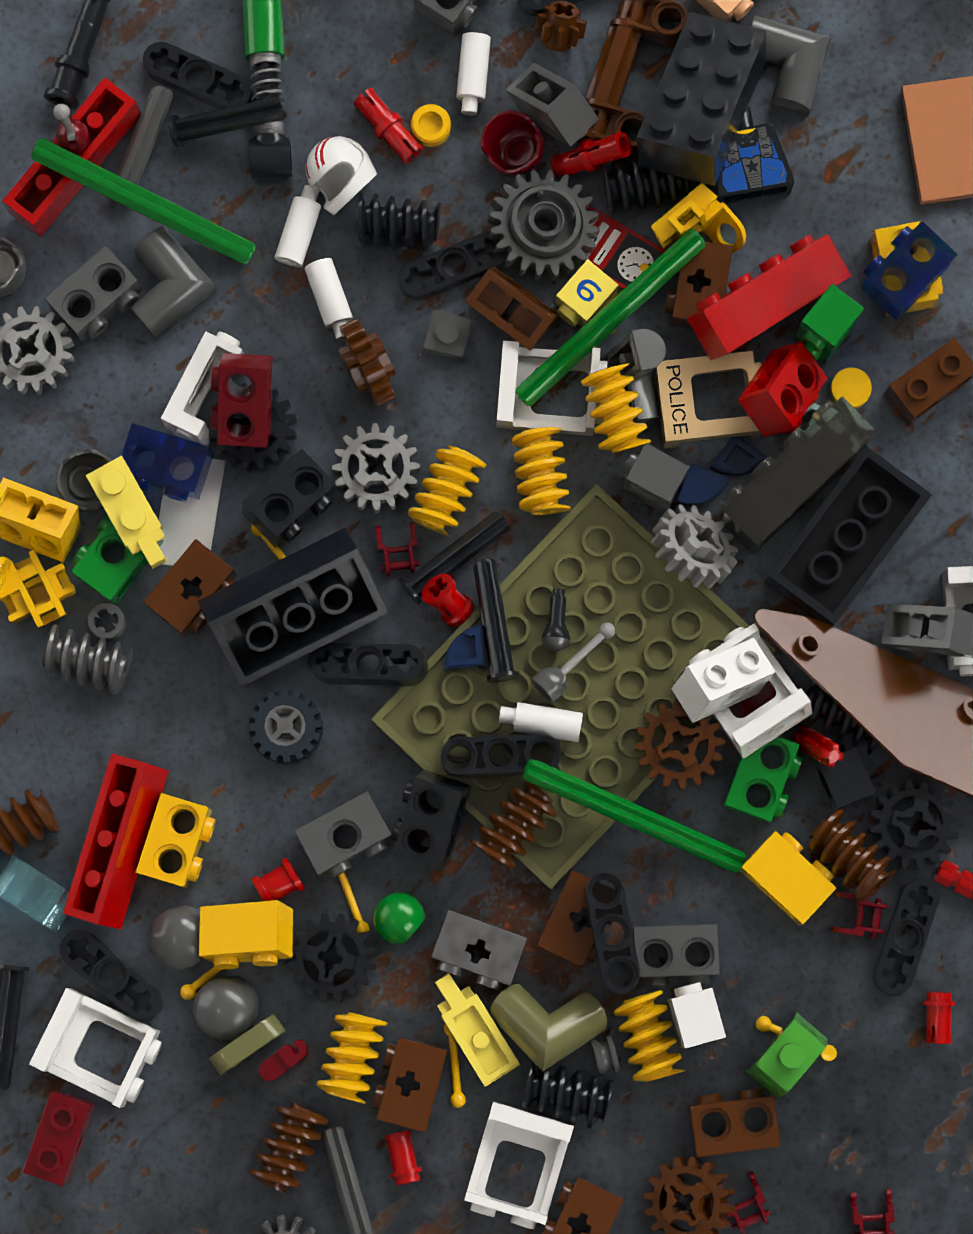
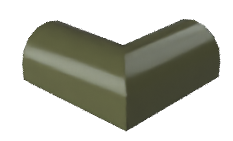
M513 984L496 997L490 1009L492 1019L542 1072L607 1029V1017L602 1005L593 995L587 992L579 994L549 1014L522 985Z

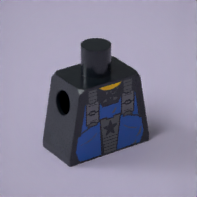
M749 106L746 109L715 185V195L718 197L716 200L720 203L724 202L726 205L790 194L795 183L773 124L767 123L754 126Z

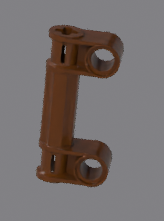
M622 0L616 18L610 22L609 30L585 98L599 120L589 128L583 138L576 141L580 144L588 139L600 140L619 131H622L623 134L632 128L640 130L645 115L621 108L619 105L641 40L665 48H675L688 17L686 9L682 4L671 0ZM666 19H675L680 23L673 30H665L660 26ZM637 140L630 141L631 154L628 158H638Z

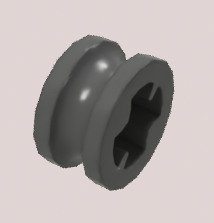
M109 602L100 603L93 607L89 613L88 626L91 632L99 639L102 637L106 641L116 640L121 637L126 629V616L115 604ZM106 611L112 617L118 616V624L113 623L115 629L111 632H107L103 627L97 628L96 624L97 620H102L99 615Z
M611 1035L606 1036L603 1042H598L596 1039L591 1040L599 1076L605 1075L608 1069H613L614 1072L620 1071Z

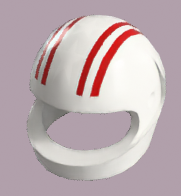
M342 136L329 137L319 142L311 150L305 165L306 178L310 187L318 188L324 195L326 200L324 209L332 215H335L377 175L368 154L362 146L352 139Z

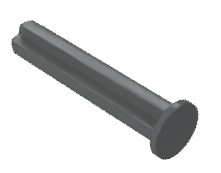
M159 85L151 88L117 175L137 185L140 183L174 97L173 92Z
M341 1126L326 1129L322 1132V1140L349 1234H374L344 1129Z

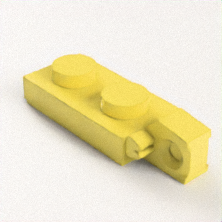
M122 455L87 474L88 481L126 548H129L133 555L142 550L152 569L167 562L157 544V541L165 538L162 532L163 528Z
M450 973L434 982L445 999L444 1002L437 1005L442 1013L441 1017L484 1087L520 1065L477 993L474 994L469 986L460 991Z

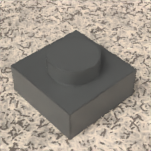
M433 309L423 347L424 351L463 361L472 319Z

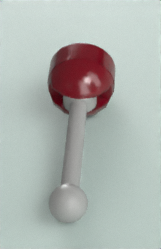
M56 105L53 109L54 117L62 122L56 131V139L59 146L74 154L81 153L88 147L90 142V134L86 125L77 119H69L70 109L67 105ZM76 140L77 143L70 144L69 141Z

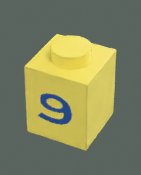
M587 259L556 295L555 305L559 307L557 313L569 325L575 327L579 324L583 327L614 299L619 285Z

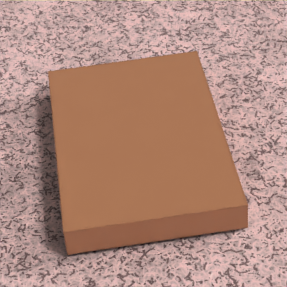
M973 76L902 86L901 96L920 205L973 198Z

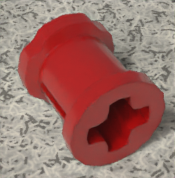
M444 573L434 576L423 588L422 599L428 606L435 607L441 613V620L449 627H457L463 624L472 615L474 610L473 600L467 597L466 594H461L458 591L456 582L449 574Z
M287 857L281 860L282 865L264 876L258 877L256 875L251 878L263 901L280 900L295 890L301 892L305 889Z

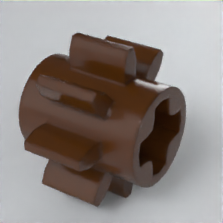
M555 1L549 6H544L543 14H537L535 32L541 33L540 41L548 49L563 52L571 49L572 46L576 47L578 39H584L587 21L580 19L581 11L574 4L566 1Z

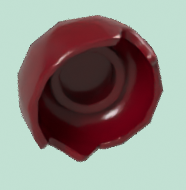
M507 110L494 115L484 126L480 147L490 164L499 173L511 177H516L518 174L524 175L531 172L543 158L545 145L543 134L528 115Z

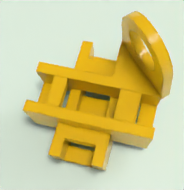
M703 183L651 225L652 231L663 249L675 239L681 238L688 230L693 229L697 233L703 231L713 243L733 246L732 253H735L743 248L746 242V232L741 221L724 202L720 203L716 200L718 197ZM722 224H729L735 230L737 236L735 244H729L722 238L720 233Z
M34 549L28 552L30 557L16 564L9 558L1 556L0 601H3L10 614L7 616L10 622L18 623L32 616L37 627L41 628L67 615L61 601L76 594V589L71 584L63 563L45 570ZM39 574V576L24 583L25 580ZM56 608V610L41 617L42 614Z

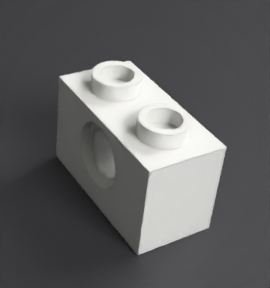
M751 638L688 666L671 689L692 723L758 694L773 676L775 670L756 640Z
M701 982L674 989L676 997L667 999L680 1048H689L726 1037L713 988L702 990Z

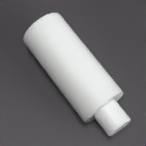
M469 32L462 35L456 98L462 101L461 113L464 115H477L478 103L485 101L491 37L483 33Z
M304 185L301 197L296 196L293 198L274 257L277 261L292 267L300 268L303 266L321 209V205L316 202L319 194L318 188Z
M332 258L320 259L308 264L304 269L325 328L333 329L336 339L343 340L344 338L339 326L352 321L353 316Z
M518 702L517 709L501 706L499 723L514 725L513 732L545 734L555 739L578 742L583 713Z

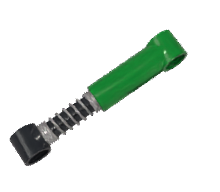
M242 0L245 59L250 62V69L254 72L250 77L254 82L251 90L255 93L251 100L255 102L279 97L283 92L279 90V85L282 81L278 79V74L282 71L278 67L281 65V60L285 57L281 0ZM281 120L256 125L253 128L254 137L249 139L252 179L292 177L293 175L290 137L285 135V126Z

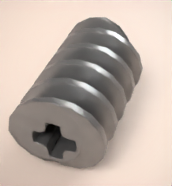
M54 624L46 640L42 655V666L45 665L46 675L52 678L61 669L62 680L67 682L71 681L75 674H77V682L81 686L87 685L92 678L94 689L99 691L108 682L109 693L116 695L126 682L132 661L133 647L126 656H123L121 643L117 642L109 652L106 651V639L102 637L95 647H91L90 634L85 633L80 642L76 643L73 629H69L62 639L59 638L58 625Z

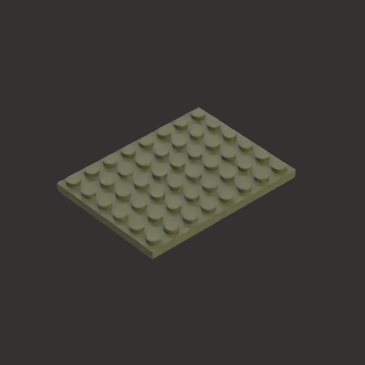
M595 484L500 584L514 671H519L520 677L505 682H487V676L491 675L484 631L485 667L444 671L445 655L453 640L466 629L482 625L480 607H478L427 660L428 673L424 680L414 686H402L371 721L424 771L427 770L472 785L465 810L483 827L494 830L489 816L491 813L505 816L499 803L502 800L515 803L509 792L512 787L526 790L520 781L521 776L452 777L442 767L440 756L445 743L458 737L530 735L513 732L514 725L499 723L501 706L517 709L518 702L581 712L583 717L579 741L573 742L556 739L561 748V759L556 769L633 803L656 779L650 780L648 778L652 770L650 765L643 767L638 765V762L645 756L644 752L634 750L635 744L644 742V738L636 734L637 728L649 727L644 716L646 713H650L655 717L659 716L657 705L663 703L667 710H672L673 702L677 697L671 688L683 674L685 668L690 665V660L703 650L709 649L712 651L722 645L724 638L733 630L739 627L746 629L749 625L703 582L698 587H693L690 578L686 577L681 582L678 580V573L675 570L667 572L665 570L668 564L666 559H657L655 556L660 548L651 544V540L654 537L600 486ZM561 588L565 590V625L569 631L570 641L565 649L555 652L545 648L542 634L547 624H549L550 597L552 596L553 589ZM609 622L615 627L614 636L600 642L565 675L567 688L562 696L554 703L546 700L533 686L531 678L546 667L560 669L599 633V628L603 623ZM760 636L771 653L774 654L776 650ZM710 715L706 720L708 723L713 718V715ZM675 718L681 726L690 729L698 726L689 719ZM661 725L653 733L652 749L662 744L664 734ZM677 734L672 735V744L662 753L670 750H679L681 752L695 736L690 739L680 740ZM538 744L530 752L531 759L538 760L547 765L554 759L552 748L546 744ZM496 746L489 753V760L497 767H505L513 759L511 750L506 746ZM457 747L449 752L447 760L452 767L461 769L469 765L471 754L467 749ZM666 760L660 764L666 768L671 761ZM537 786L553 800L552 805L558 815L553 817L543 813L542 818L548 826L546 830L532 827L531 830L537 841L532 843L522 840L521 844L527 852L526 855L512 854L547 888L552 890L615 823V820Z

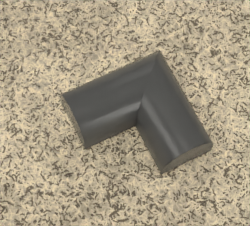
M755 15L751 27L766 30V63L781 67L771 104L809 115L831 37Z
M164 226L149 233L135 248V255L159 283L131 305L129 309L157 340L215 292L217 286Z
M650 329L631 331L607 354L610 367L630 363L620 371V374L634 377V381L625 386L624 389L625 391L638 392V397L632 400L629 406L642 408L643 412L635 417L633 422L645 423L646 425L661 420L650 372L663 361L666 354L663 339Z

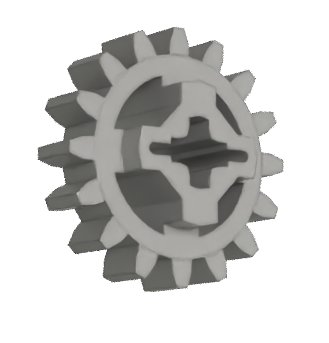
M21 306L18 307V317L12 318L6 312L3 314L6 324L3 327L0 326V378L5 375L2 384L8 390L17 383L18 392L21 395L26 394L29 386L33 387L37 395H41L42 384L48 383L53 389L57 387L54 379L57 374L67 378L69 374L63 367V364L73 363L75 358L66 349L75 345L71 337H63L68 332L65 323L54 326L57 321L55 313L50 312L43 318L42 310L40 307L35 306L32 314L27 315ZM32 326L29 330L16 331L22 327ZM51 335H53L56 342L55 357L48 351ZM5 345L12 352V357L8 361L10 363L8 367L4 359ZM25 346L28 348L35 346L38 352L35 355L28 353L25 356L22 350ZM44 370L39 374L27 376L31 371Z
M373 423L371 433L367 434L359 426L357 427L358 438L353 440L345 435L343 440L347 446L346 450L335 449L334 451L335 456L342 461L332 465L333 473L342 474V477L335 481L336 488L343 489L347 487L348 490L344 494V500L349 502L355 497L358 498V509L363 511L367 503L373 504L375 513L380 512L382 503H387L389 508L394 510L396 509L395 498L399 496L405 501L409 499V494L405 489L407 486L417 488L418 480L411 476V473L420 471V463L410 462L411 459L418 455L416 447L405 448L408 442L406 434L398 439L394 438L395 430L391 425L385 433H380L378 424ZM370 443L385 444L382 448H368L366 446ZM400 456L404 464L401 479L393 472V465ZM352 457L359 464V472L354 476L353 480H351L349 475V465ZM366 459L376 465L383 461L386 477L377 472L369 475L370 471ZM370 488H384L387 491L380 494L367 493Z
M678 505L674 511L669 508L652 529V532L656 535L651 540V544L660 548L655 555L656 558L666 559L668 564L665 570L667 572L675 570L678 573V580L681 582L686 577L690 578L693 587H698L702 581L708 588H711L716 582L721 584L737 564L734 556L738 552V548L729 545V542L734 537L732 534L722 532L724 526L722 521L715 523L711 520V513L709 511L704 515H700L697 507L694 505L688 511L682 505Z

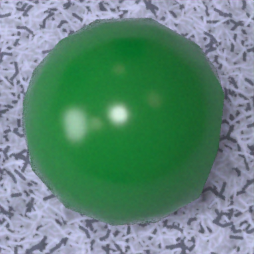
M394 892L386 895L378 902L374 909L373 923L382 939L391 944L403 945L424 921L425 914L422 905L415 897L408 893Z

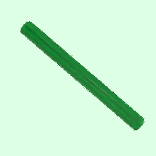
M39 138L32 149L30 158L33 161L241 264H247L254 254L256 245L253 242L44 138Z
M688 230L516 388L515 393L525 405L532 406L588 355L592 348L599 345L704 249L706 245L704 239L695 230Z
M530 759L523 770L522 778L527 782L730 872L739 873L741 866L745 863L746 854L738 849L538 760Z

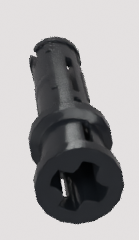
M84 0L66 52L56 59L55 67L57 71L51 88H47L44 92V98L55 105L65 104L72 110L77 109L79 105L77 96L83 79H87L90 74V66L87 62L111 0Z

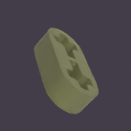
M272 1014L216 1052L209 1060L218 1074L222 1076L282 1035L286 1030L276 1015Z

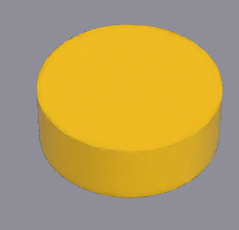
M434 104L418 108L411 119L413 137L418 143L427 147H435L444 143L451 131V121L446 110Z
M853 367L839 371L830 385L832 400L836 405L846 410H855L862 407L872 392V383L869 376L864 371Z

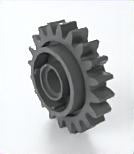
M535 169L531 171L528 182L518 174L513 181L514 188L504 184L500 192L502 197H495L491 206L496 211L490 212L487 222L496 226L490 230L488 237L489 239L501 240L495 247V254L509 253L504 264L506 267L513 265L515 262L520 263L519 276H523L528 268L533 269L535 281H539L544 270L548 272L552 281L556 280L559 268L566 275L570 276L574 270L573 262L582 266L587 260L585 253H592L596 246L591 239L597 238L600 228L590 224L597 220L599 212L587 211L593 201V197L579 198L578 195L583 185L580 183L571 189L568 188L569 175L567 174L559 182L554 181V174L550 169L544 180L539 178ZM534 220H547L552 225L553 230L545 232L538 229Z

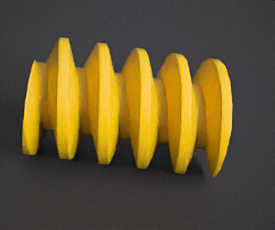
M630 363L593 372L581 380L582 386L595 388L594 391L585 397L586 402L599 403V406L590 412V417L603 419L604 421L594 428L595 434L608 436V438L598 444L599 450H608L616 453L643 446L645 443H651L650 439L637 437L639 433L647 428V425L645 423L633 422V419L643 412L641 407L629 406V403L638 397V392L625 391L624 389L625 386L634 381V377L620 374V371Z
M540 427L529 429L512 438V445L516 448H521V450L513 455L515 462L523 464L515 470L516 477L525 480L517 486V493L527 496L519 502V509L529 512L532 515H552L571 510L570 506L558 503V499L569 495V490L557 488L556 483L567 479V474L555 472L554 468L565 463V458L553 456V451L564 446L563 442L551 440V435L562 431L561 428Z
M446 445L448 449H437L435 453L436 458L442 464L433 463L429 466L428 471L434 478H424L421 485L428 493L420 492L415 495V501L422 508L411 507L408 510V515L419 525L450 537L444 530L445 526L458 527L459 522L451 516L452 511L465 512L466 510L458 501L459 496L471 498L473 495L464 486L465 483H479L480 480L471 471L472 468L485 469L487 465L481 459L465 450Z
M663 990L624 1000V1004L614 1011L615 1016L628 1017V1020L618 1027L619 1032L633 1034L631 1038L623 1043V1046L627 1049H637V1053L628 1059L630 1065L642 1066V1069L632 1076L634 1081L649 1082L686 1071L672 1068V1065L678 1062L682 1056L680 1053H670L667 1050L677 1042V1038L663 1036V1033L672 1027V1021L658 1019L661 1014L668 1010L667 1005L654 1004V1000L663 994Z
M352 1012L335 1015L334 1021L344 1027V1029L332 1031L329 1036L339 1043V1047H329L325 1050V1053L332 1057L335 1062L321 1065V1070L331 1077L328 1080L317 1081L316 1085L327 1094L366 1104L356 1093L370 1091V1085L360 1078L364 1075L374 1074L375 1070L366 1064L365 1060L378 1058L379 1053L369 1045L370 1043L383 1042L384 1037L374 1031V1027L387 1026L388 1022Z

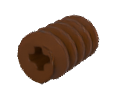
M522 776L520 781L526 790L512 787L509 791L515 803L504 800L499 803L505 816L493 813L489 816L494 830L481 826L478 832L484 842L481 843L472 839L469 841L496 864L511 869L516 867L510 856L511 853L525 856L527 853L521 841L526 840L532 843L537 841L531 828L536 827L546 830L548 827L542 818L543 813L553 817L558 815L552 805L553 800L536 785L525 781Z
M41 788L40 796L38 797L29 789L24 790L26 803L23 805L13 796L10 797L11 811L6 812L0 806V849L8 856L15 854L14 841L22 848L30 846L29 833L38 841H42L45 838L44 826L52 833H57L60 830L57 817Z
M840 808L825 818L809 836V839H812L809 844V850L813 853L823 851L820 861L824 865L834 863L832 874L835 877L846 875L843 880V886L848 890L857 887L854 898L857 901H864L881 890L895 875L897 869L888 873L885 871L890 861L888 856L877 861L873 858L879 848L877 844L865 849L862 845L868 835L863 832L853 837L851 832L856 822L851 820L842 825L840 820L845 810Z
M288 1100L291 1103L290 1107H277L276 1112L285 1119L284 1122H270L269 1125L278 1135L277 1138H263L262 1142L271 1150L270 1154L257 1153L255 1156L264 1166L263 1170L250 1169L248 1173L255 1180L283 1193L292 1195L286 1188L300 1187L302 1183L293 1172H306L309 1167L300 1156H313L315 1150L307 1143V1140H320L322 1134L314 1127V1124L327 1125L329 1119L318 1112Z

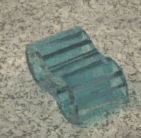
M13 855L0 875V897L44 926L57 932L67 917L66 914H63L70 890Z

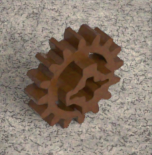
M357 318L339 326L346 346L338 351L359 393L368 389L377 406L394 399V391L389 378L395 376L396 372L380 338L377 337L375 332L366 335L364 328Z
M678 699L674 700L672 710H667L663 703L658 704L659 716L655 717L650 713H646L644 719L649 724V727H638L636 730V734L643 737L644 742L635 744L634 750L644 752L645 754L638 762L639 767L651 766L652 770L648 775L650 780L658 775L662 776L663 788H667L671 781L675 780L679 790H684L686 780L691 779L697 787L702 784L700 773L703 772L710 777L715 773L710 762H721L723 759L721 754L715 752V747L724 745L725 739L714 737V733L721 725L719 722L709 725L706 721L709 717L707 716L694 722L698 726L690 729L681 726L678 720L675 719L686 718L690 720ZM661 725L664 734L662 744L652 749L653 733ZM677 734L680 740L696 737L685 748L686 754L684 755L679 750H670L662 753L672 744V735ZM706 741V754L703 761L698 765L694 754L697 745ZM666 760L677 763L683 772L668 770L660 763Z
M684 1156L673 1158V1166L669 1163L661 1164L659 1169L663 1176H650L648 1180L655 1187L654 1192H646L643 1196L651 1200L653 1207L644 1211L645 1215H655L657 1219L651 1229L653 1231L664 1229L666 1231L665 1234H719L717 1228H729L731 1224L724 1216L725 1213L735 1212L736 1207L727 1204V1197L735 1194L734 1189H724L722 1185L728 1178V1175L726 1173L713 1174L716 1168V1163L713 1161L706 1162L701 1167V1157L690 1156L688 1164ZM683 1174H693L703 1180L692 1184L689 1178H684ZM687 1195H692L694 1198V1200L690 1203V1206L692 1208L690 1210H687L685 1204H687L689 1201ZM714 1199V1207H713V1212H712V1211H711V1208H712V1200ZM687 1221L690 1227H695L696 1230H685L676 1224Z

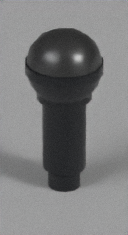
M561 588L553 589L552 596L550 597L549 624H547L542 634L545 648L555 652L565 649L570 641L569 631L565 625V590Z

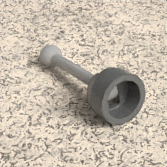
M609 622L603 623L599 628V633L560 669L546 667L540 670L531 678V682L537 691L550 703H554L567 688L565 675L600 642L614 636V625Z

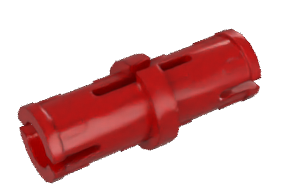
M373 88L365 90L367 96L364 97L361 93L353 105L359 109L375 128L374 134L379 140L384 139L400 157L404 165L412 162L410 157L417 158L424 147L402 124L403 118L398 112L392 113Z
M622 131L596 141L588 139L581 142L579 147L552 156L551 167L553 173L557 178L561 179L565 174L572 176L586 170L588 172H595L600 170L603 164L628 157L631 154V143L625 133L622 134Z

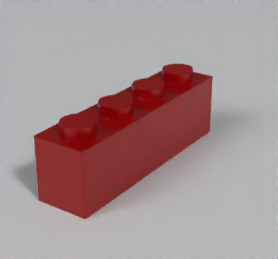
M105 77L70 118L83 122L90 134L88 147L76 155L98 166L104 162L141 115L137 102ZM55 136L51 142L59 146ZM73 140V141H69V143H70V144H73V143H77V141H76V140ZM34 162L2 202L9 214L41 238L84 185Z
M810 234L804 236L789 246L792 251L791 254L782 258L780 253L760 263L758 266L762 272L751 278L749 272L727 284L730 289L728 293L720 297L718 292H714L696 303L699 311L686 319L710 360L732 352L824 294L831 284L837 286L852 276L828 234L813 240Z
M111 753L63 914L98 925L122 929L138 873H136L160 795L163 793L169 770Z

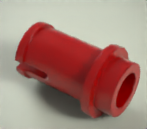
M927 992V1000H922V1005H926L925 1043L951 1044L952 1006H956V1001H952V993Z
M411 1130L384 1136L387 1141L393 1173L389 1175L390 1178L395 1179L396 1186L420 1181L419 1172H422V1167H417Z

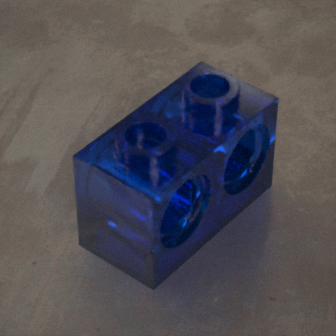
M923 221L913 230L906 226L891 242L895 249L885 259L879 254L863 271L867 278L861 289L896 321L952 265L958 255ZM916 246L925 248L929 252L930 260L926 262L916 261L912 257L910 249ZM886 275L898 277L902 282V289L898 291L887 289L882 282V277Z
M134 423L131 424L121 454L141 490L148 491L150 485L165 489L164 496L181 502H187L188 497L200 499L214 457V453L209 446ZM144 451L154 452L155 460L150 467L144 469L136 467V458L140 453ZM187 462L194 465L193 474L188 479L177 480L174 478V470L179 464Z

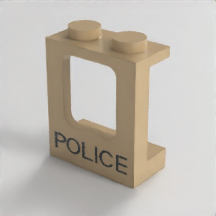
M753 351L729 353L714 360H710L708 356L662 361L654 369L657 401L661 415L660 425L663 449L680 447L682 442L744 435H751L752 439L760 438L761 432L748 415L707 421L699 420L695 415L691 379L695 375L741 370L743 371L746 388L762 365L761 362L754 363Z

